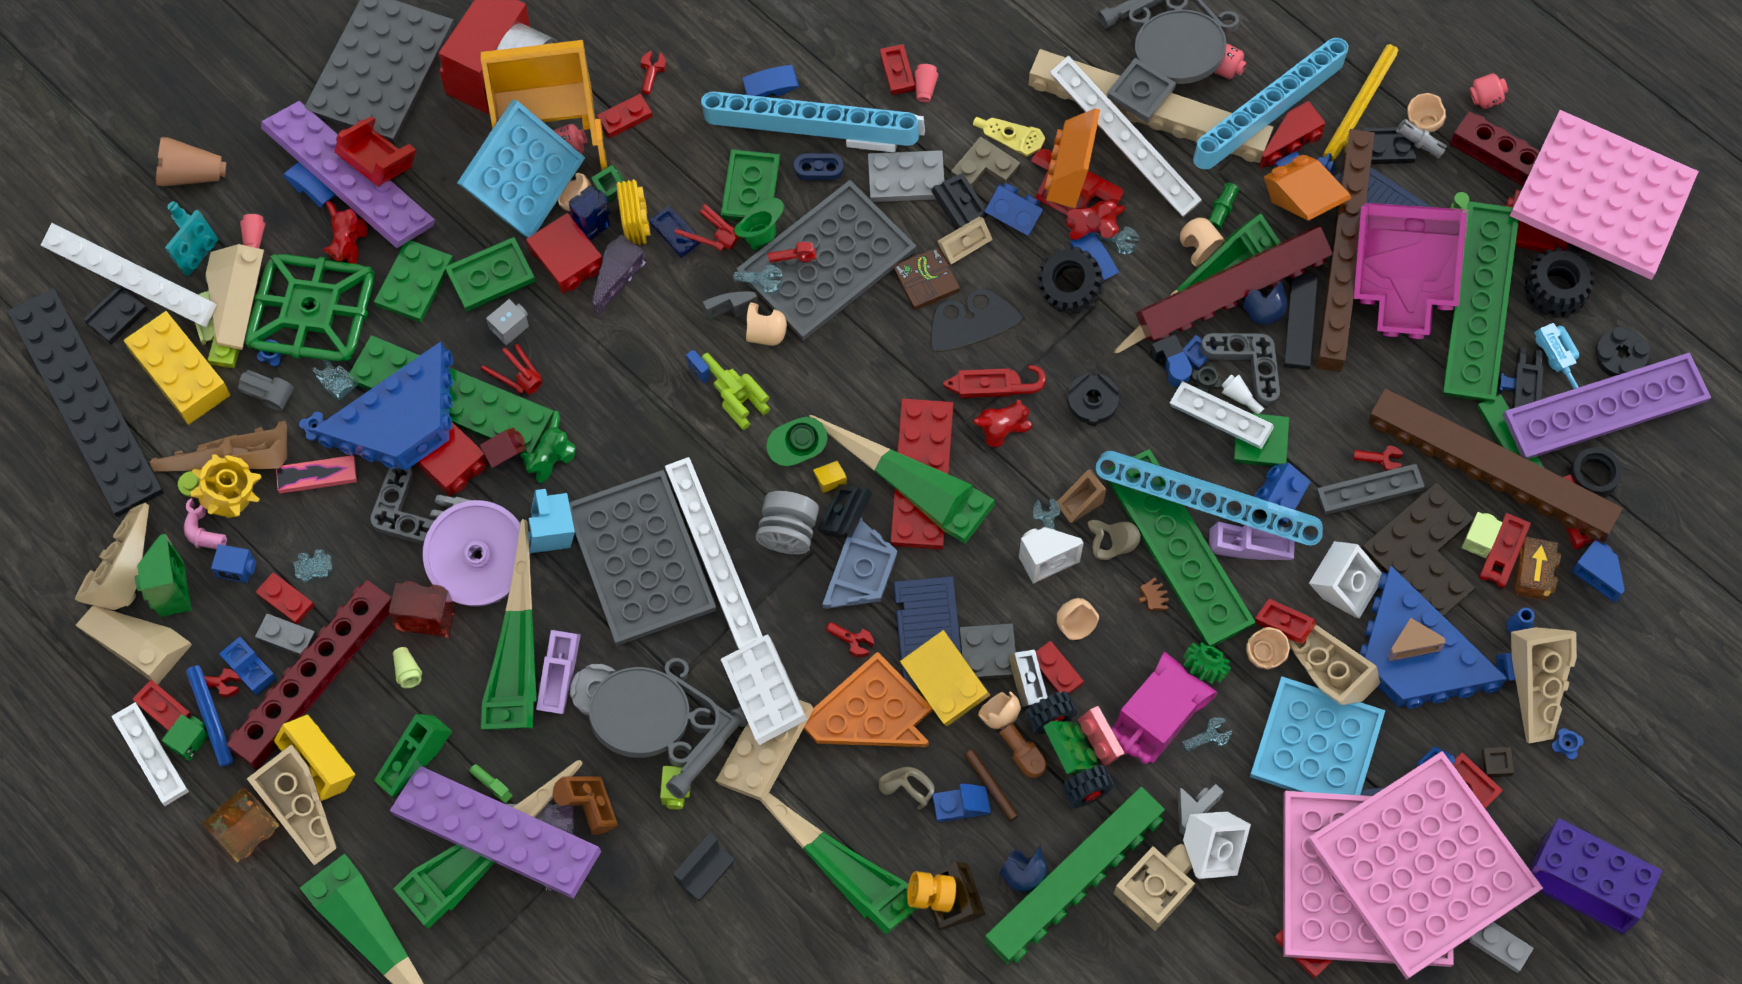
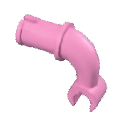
M193 499L188 500L186 503L188 515L184 523V534L189 542L198 549L206 547L217 550L218 544L226 545V535L207 532L204 528H199L198 520L205 516L206 509L200 504L194 510L195 503Z

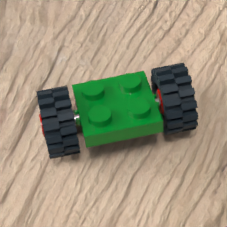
M1063 691L1061 693L1057 692L1055 695L1051 694L1048 698H1042L1039 700L1040 702L1034 703L1033 707H1029L1025 711V716L1035 734H1043L1046 731L1068 775H1077L1071 777L1069 781H1066L1061 786L1070 807L1079 808L1082 805L1086 806L1088 803H1093L1096 799H1101L1104 797L1103 795L1110 793L1114 789L1115 784L1106 766L1097 765V756L1088 747L1085 741L1086 736L1077 723L1067 722L1071 721L1078 713L1069 693Z

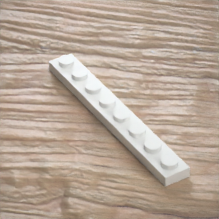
M1069 56L1050 71V75L1085 112L1095 108L1100 109L1097 126L1182 218L1202 202V199Z
M51 223L41 243V246L204 327L207 326L217 306L216 303Z
M688 457L666 465L665 470L739 650L763 636L691 460Z

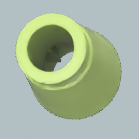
M400 647L394 650L393 659L396 682L402 688L417 686L422 680V671L408 648Z

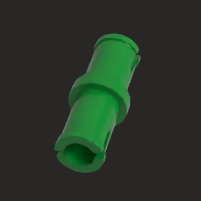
M1233 183L1224 184L1219 198L1212 205L1213 211L1208 220L1217 231L1221 230L1226 216L1232 212L1233 201L1239 192V188Z

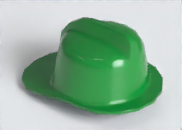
M769 198L757 203L750 209L742 221L736 225L735 234L744 238L750 247L757 251L764 244L769 243L775 238L776 221L784 211L783 202L777 198Z
M802 417L777 427L771 432L766 444L767 453L772 461L778 465H796L815 457L823 451L827 443V431L823 424L815 418Z

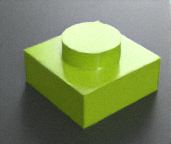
M214 338L208 362L210 365L235 368L240 350L216 345V339Z

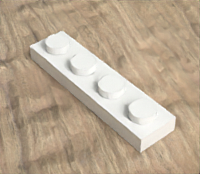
M1183 381L1170 401L1171 407L1259 449H1262L1274 428L1272 423Z
M136 702L111 716L164 806L189 792Z

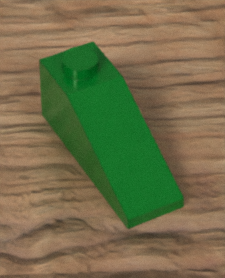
M416 714L374 781L389 795L395 797L406 786L411 776L421 766L425 767L439 753L452 730L434 715Z

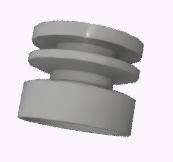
M788 491L769 492L765 496L762 508L764 518L759 521L756 540L762 546L780 553L804 554L808 552L813 537V530L811 528L816 524L819 505L812 499L798 493Z

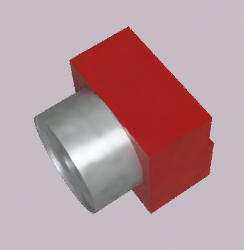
M474 0L439 52L442 64L439 71L445 94L490 115L481 64V52L557 43V40L530 27L526 4L519 0Z

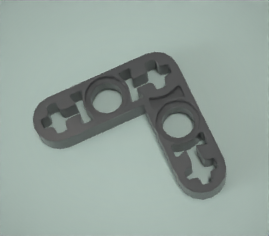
M1211 333L1204 336L1199 345L1202 356L1211 360H1250L1255 400L1262 406H1271L1275 403L1280 395L1275 346L1270 336L1246 333ZM1234 341L1239 342L1243 346V351H1234L1230 343ZM1209 342L1216 347L1215 351L1210 346H1207ZM1258 343H1262V346L1266 347V349L1263 352V357H1260L1262 351L1261 347L1257 346ZM1258 366H1268L1270 368L1271 374H1261L1258 370ZM1269 382L1267 385V392L1272 394L1270 397H1267L1266 393H1262L1266 387L1265 383Z
M397 467L395 469L389 468L371 514V524L376 532L424 545L426 532H428L434 520L401 512L413 481V471L411 467L404 470L406 476L402 475L400 477L399 487L396 485L398 478L395 473H400L403 469ZM389 492H397L399 498L394 503H388L385 501L386 495ZM384 516H387L389 522H384L380 525L378 519H383ZM408 521L413 522L415 528L412 532L404 533L401 531L402 524Z

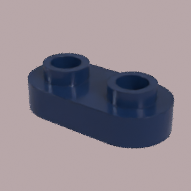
M801 154L794 161V172L802 180H836L841 177L844 171L843 160L836 154ZM806 167L810 168L809 171H804L802 169ZM830 167L835 168L834 171H828L827 169Z

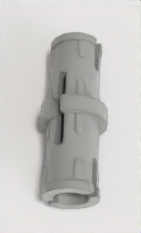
M1406 119L1400 123L1399 129L1396 130L1398 134L1413 142V146L1418 149L1421 147L1437 159L1441 157L1447 147L1446 144L1429 135V131L1426 129L1421 130Z

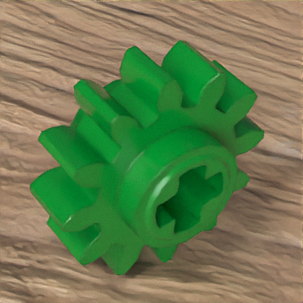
M1203 642L1199 646L1192 643L1182 657L1185 659L1183 665L1191 669L1190 674H1194L1200 681L1208 680L1210 684H1213L1215 680L1221 683L1231 669L1228 666L1230 661L1223 659V652H1220L1214 646L1205 645Z

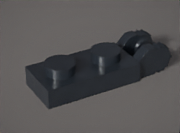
M1519 347L1515 366L1512 409L1541 400L1543 380L1541 350H1535L1532 357L1533 362L1530 365L1526 364V348Z

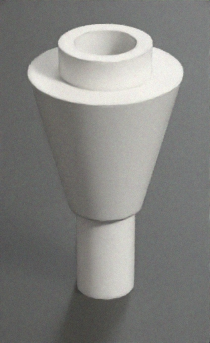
M1230 375L1221 385L1224 388L1222 394L1242 405H1246L1255 414H1260L1264 409L1253 398L1240 375L1236 377Z

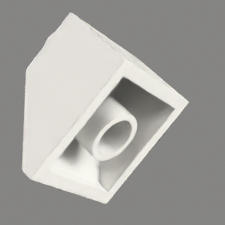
M1046 527L1040 530L1032 529L1021 538L1019 559L1034 584L1079 563L1083 541L1081 538Z
M1334 541L1309 584L1323 600L1355 618H1360L1378 588L1382 573L1358 544Z
M1229 812L1190 814L1183 841L1195 876L1199 879L1238 875L1251 824Z

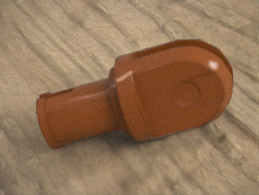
M1013 723L999 732L1014 751L1012 759L1026 776L1037 778L1046 771L1047 761L1034 742L1025 741Z

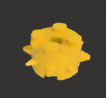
M214 454L212 459L203 466L202 470H192V473L199 478V486L192 490L190 495L191 497L199 498L201 506L207 509L209 514L213 513L227 518L238 517L240 512L247 507L249 501L259 502L260 500L252 492V488L261 479V475L251 473L248 464L242 458L229 455L220 458Z

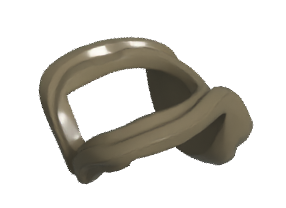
M1098 520L1087 522L1090 531L1096 534L1092 549L1094 556L1100 560H1109L1115 556L1132 552L1140 542V532L1131 522H1119L1112 525ZM1103 530L1111 537L1112 547L1110 550L1099 548L1104 536Z
M902 767L893 770L879 779V790L884 795L893 794L900 786H903L912 797L920 802L917 807L919 810L927 805L935 790L932 781L922 771L913 767ZM913 776L923 783L929 790L927 795L924 797L913 789L907 777Z

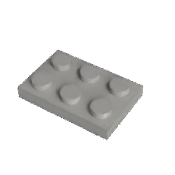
M942 150L868 154L870 200L872 202L936 199L931 190L934 185H940L944 181Z

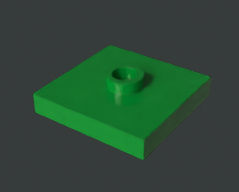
M1251 413L1272 423L1274 428L1262 449L1235 437L1233 463L1272 467L1286 464L1289 417Z

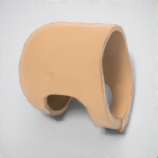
M1196 218L1189 221L1180 232V242L1184 247L1193 246L1197 249L1191 257V261L1196 267H1199L1225 241L1213 224L1206 218Z
M750 303L747 313L746 341L768 346L781 343L787 328L784 314L774 309L770 316L759 315V305Z

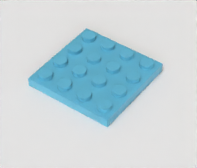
M512 99L457 183L520 234L529 238L538 231L585 157L519 101Z
M1281 676L1250 777L1296 792L1360 795L1385 710L1361 702L1340 705L1320 691L1319 688Z

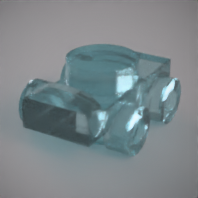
M321 549L314 551V558L309 559L308 553H301L298 555L299 561L294 562L296 578H302V581L312 580V576L324 578L328 576L329 571H333L331 555H325L324 550Z

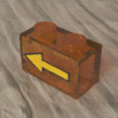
M1530 537L1525 538L1520 549L1514 595L1546 601L1551 592L1555 593L1558 578L1554 577V570L1559 567L1561 553H1557L1558 543Z

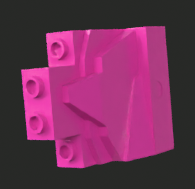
M1365 203L1361 206L1354 299H1360L1362 304H1375V300H1380L1377 331H1383L1384 336L1398 337L1399 333H1409V338L1424 339V336L1429 335L1431 332L1433 305H1438L1437 309L1453 310V306L1459 305L1468 209Z

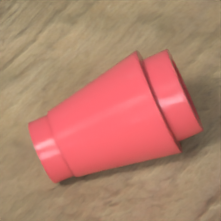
M920 64L917 66V70L914 71L916 100L926 103L931 101L939 75L934 65Z
M243 215L240 226L244 246L259 249L266 225L261 215Z

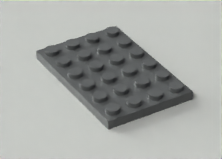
M360 0L315 85L305 108L312 111L320 119L347 128L356 125L360 120H365L372 116L376 119L374 130L386 140L395 144L439 57L440 50L446 43L455 25L454 20L396 0Z
M849 180L736 270L737 274L772 310L775 309L784 314L787 325L804 341L892 271L896 264L904 261L917 251V246ZM798 242L813 243V248L816 249V259L810 262L803 263L798 259H790L770 263L768 259V253L795 249Z
M664 470L569 502L575 535L616 646L717 611Z

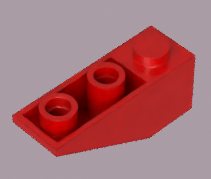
M1309 101L1287 113L1262 154L1259 165L1260 169L1268 165L1274 166L1275 162L1281 160L1282 157L1298 152L1302 146L1309 142L1311 144L1315 143L1323 136L1326 123Z

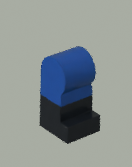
M1176 335L1153 343L1150 354L1154 362L1161 359L1168 372V382L1179 388L1182 381L1188 384L1192 368Z

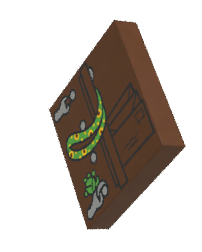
M939 247L894 266L893 271L914 310L960 292V287Z

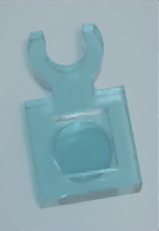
M322 360L326 369L318 370L316 367L313 368V372L316 378L321 380L323 388L338 400L358 385L355 377L340 365L334 369L328 360Z

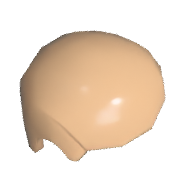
M1424 93L1411 99L1408 105L1409 122L1421 130L1426 129L1429 133L1435 132L1443 126L1446 118V109L1440 97Z
M576 173V180H570L558 199L560 207L569 212L583 210L593 199V186L584 174Z
M1075 598L1062 605L1057 612L1056 623L1068 639L1078 640L1090 635L1096 628L1099 615L1088 601L1083 598Z
M1270 627L1263 628L1254 633L1246 644V653L1249 661L1257 668L1267 670L1282 664L1288 658L1290 650L1287 636L1279 629Z
M1003 692L998 693L979 710L978 716L990 728L1002 729L1017 719L1021 706L1019 699L1012 692H1009L1011 697Z

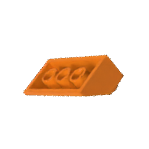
M1095 108L1068 119L1064 123L1063 130H1057L1044 189L1048 190L1047 201L1076 208L1089 168L1100 109Z

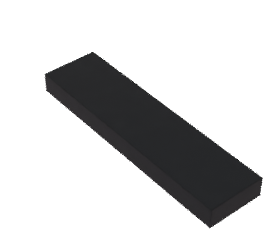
M1301 274L1291 278L1284 367L1310 369L1318 275Z

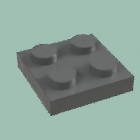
M1135 58L1107 92V98L1148 123L1173 92L1176 82Z
M1013 623L960 627L962 656L979 680L1014 678L1008 655L1016 653Z

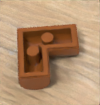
M601 776L562 777L555 783L553 787L555 802L561 806H582L592 835L606 833L618 826Z

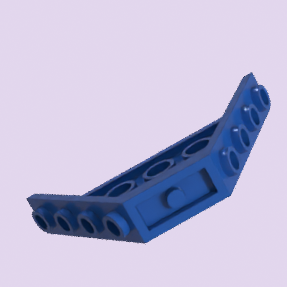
M439 342L312 429L318 437V442L329 449L332 447L338 448L347 455L357 454L369 462H374L375 460L390 469L397 467L403 470H407L448 442L449 430L452 429L449 408H452L453 405L450 395V387L453 385L450 366L453 365V357L450 350H446L443 343Z
M1390 566L1387 574L1382 573L1378 588L1382 589L1381 596L1375 597L1371 612H1375L1374 621H1368L1365 636H1369L1367 645L1362 644L1359 654L1377 666L1380 684L1377 687L1398 708L1407 706L1408 709H1413L1423 705V702L1433 701L1434 704L1445 702L1449 700V697L1453 696L1467 698L1473 696L1478 691L1484 690L1485 693H1492L1501 689L1507 678L1392 566ZM1410 618L1445 638L1446 643L1442 651L1394 661L1388 660L1391 648Z

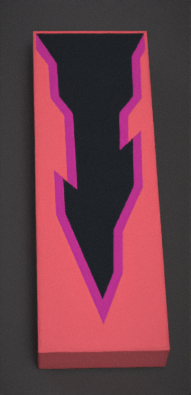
M354 455L283 465L280 468H276L279 494L357 482Z

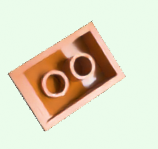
M1307 155L1298 156L1293 159V162L1285 166L1276 167L1271 173L1264 176L1271 202L1306 220H1310L1351 199L1349 192L1318 160Z

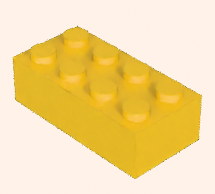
M167 311L124 339L131 354L188 425L231 396L223 380Z

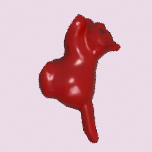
M327 201L326 206L332 217L331 226L334 235L332 244L325 247L323 252L328 253L337 262L347 259L348 263L356 264L358 260L356 240L360 237H366L368 234L367 224L362 218H357L356 213L352 209L337 211L335 205Z
M1100 201L1089 208L1069 209L1067 211L1068 217L1065 221L1067 227L1072 229L1069 232V237L1078 240L1089 233L1096 232L1100 233L1104 238H1112L1119 231L1116 216L1122 214L1125 207L1123 205L1117 206L1112 201Z
M1017 400L1014 404L999 410L994 408L984 410L973 420V423L978 427H982L985 432L987 445L996 448L1004 444V439L1009 433L1027 432L1032 428V423L1027 420L1029 409L1022 404L1021 400Z

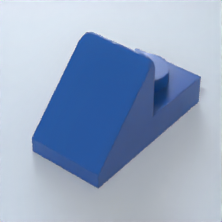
M960 784L959 790L932 794L937 823L991 814L985 786Z

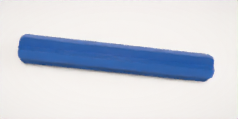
M199 665L192 666L186 670L217 761L221 767L230 765L234 760L227 746V740L203 672Z

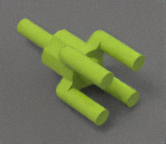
M705 353L701 357L709 366V370L717 377L714 386L724 399L722 403L723 409L742 430L750 426V422L746 419L749 411L742 405L747 398L762 415L770 411V407L766 404L769 396L749 374H743L740 377L733 369L724 371L709 353Z

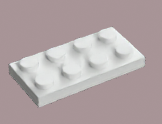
M768 634L721 659L755 740L759 745L808 720Z

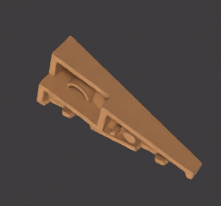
M285 421L278 422L276 428L264 431L260 427L255 429V433L236 434L198 445L195 452L184 454L180 450L175 452V456L159 459L156 457L150 461L153 472L202 470L203 466L212 459V455L216 454L220 458H224L226 455L242 458L248 464L249 469L280 468L287 459V425Z

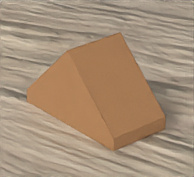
M1089 469L1056 502V505L1069 522L1074 523L1103 504L1106 489L1092 470Z
M1410 618L1391 648L1388 660L1394 661L1442 651L1446 643L1445 638Z

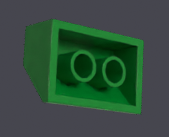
M162 534L138 563V575H135V584L137 590L142 591L144 600H148L151 610L155 609L160 617L192 611L185 563L168 536Z

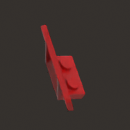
M1048 149L1039 150L1033 156L1031 162L1048 170L1052 151ZM1088 171L1076 208H1087L1091 198L1094 196L1105 201L1115 202L1117 205L1124 191L1117 185ZM1046 173L1035 198L1067 215V211L1073 209L1072 207L1046 200L1048 190L1044 189L1048 175Z

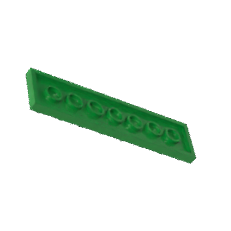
M1469 201L1467 205L1468 222L1464 246L1460 301L1458 306H1454L1442 395L1495 402L1518 219L1510 216L1513 207Z
M371 335L347 379L355 385L371 390L420 355ZM450 368L453 385L450 387V395L453 405L452 408H449V415L452 423L458 428L487 440L505 430L515 428L516 431L520 432L525 441L526 451L523 453H532L536 449L542 435L551 423L553 410Z
M1150 449L1133 457L1160 466ZM1113 466L1107 470H1114L1116 466ZM1136 468L1127 470L1131 478H1139L1141 476ZM1160 476L1152 478L1156 486L1161 487L1166 484L1164 478ZM1107 480L1131 522L1138 528L1140 537L1206 645L1216 646L1255 625V620L1184 505Z

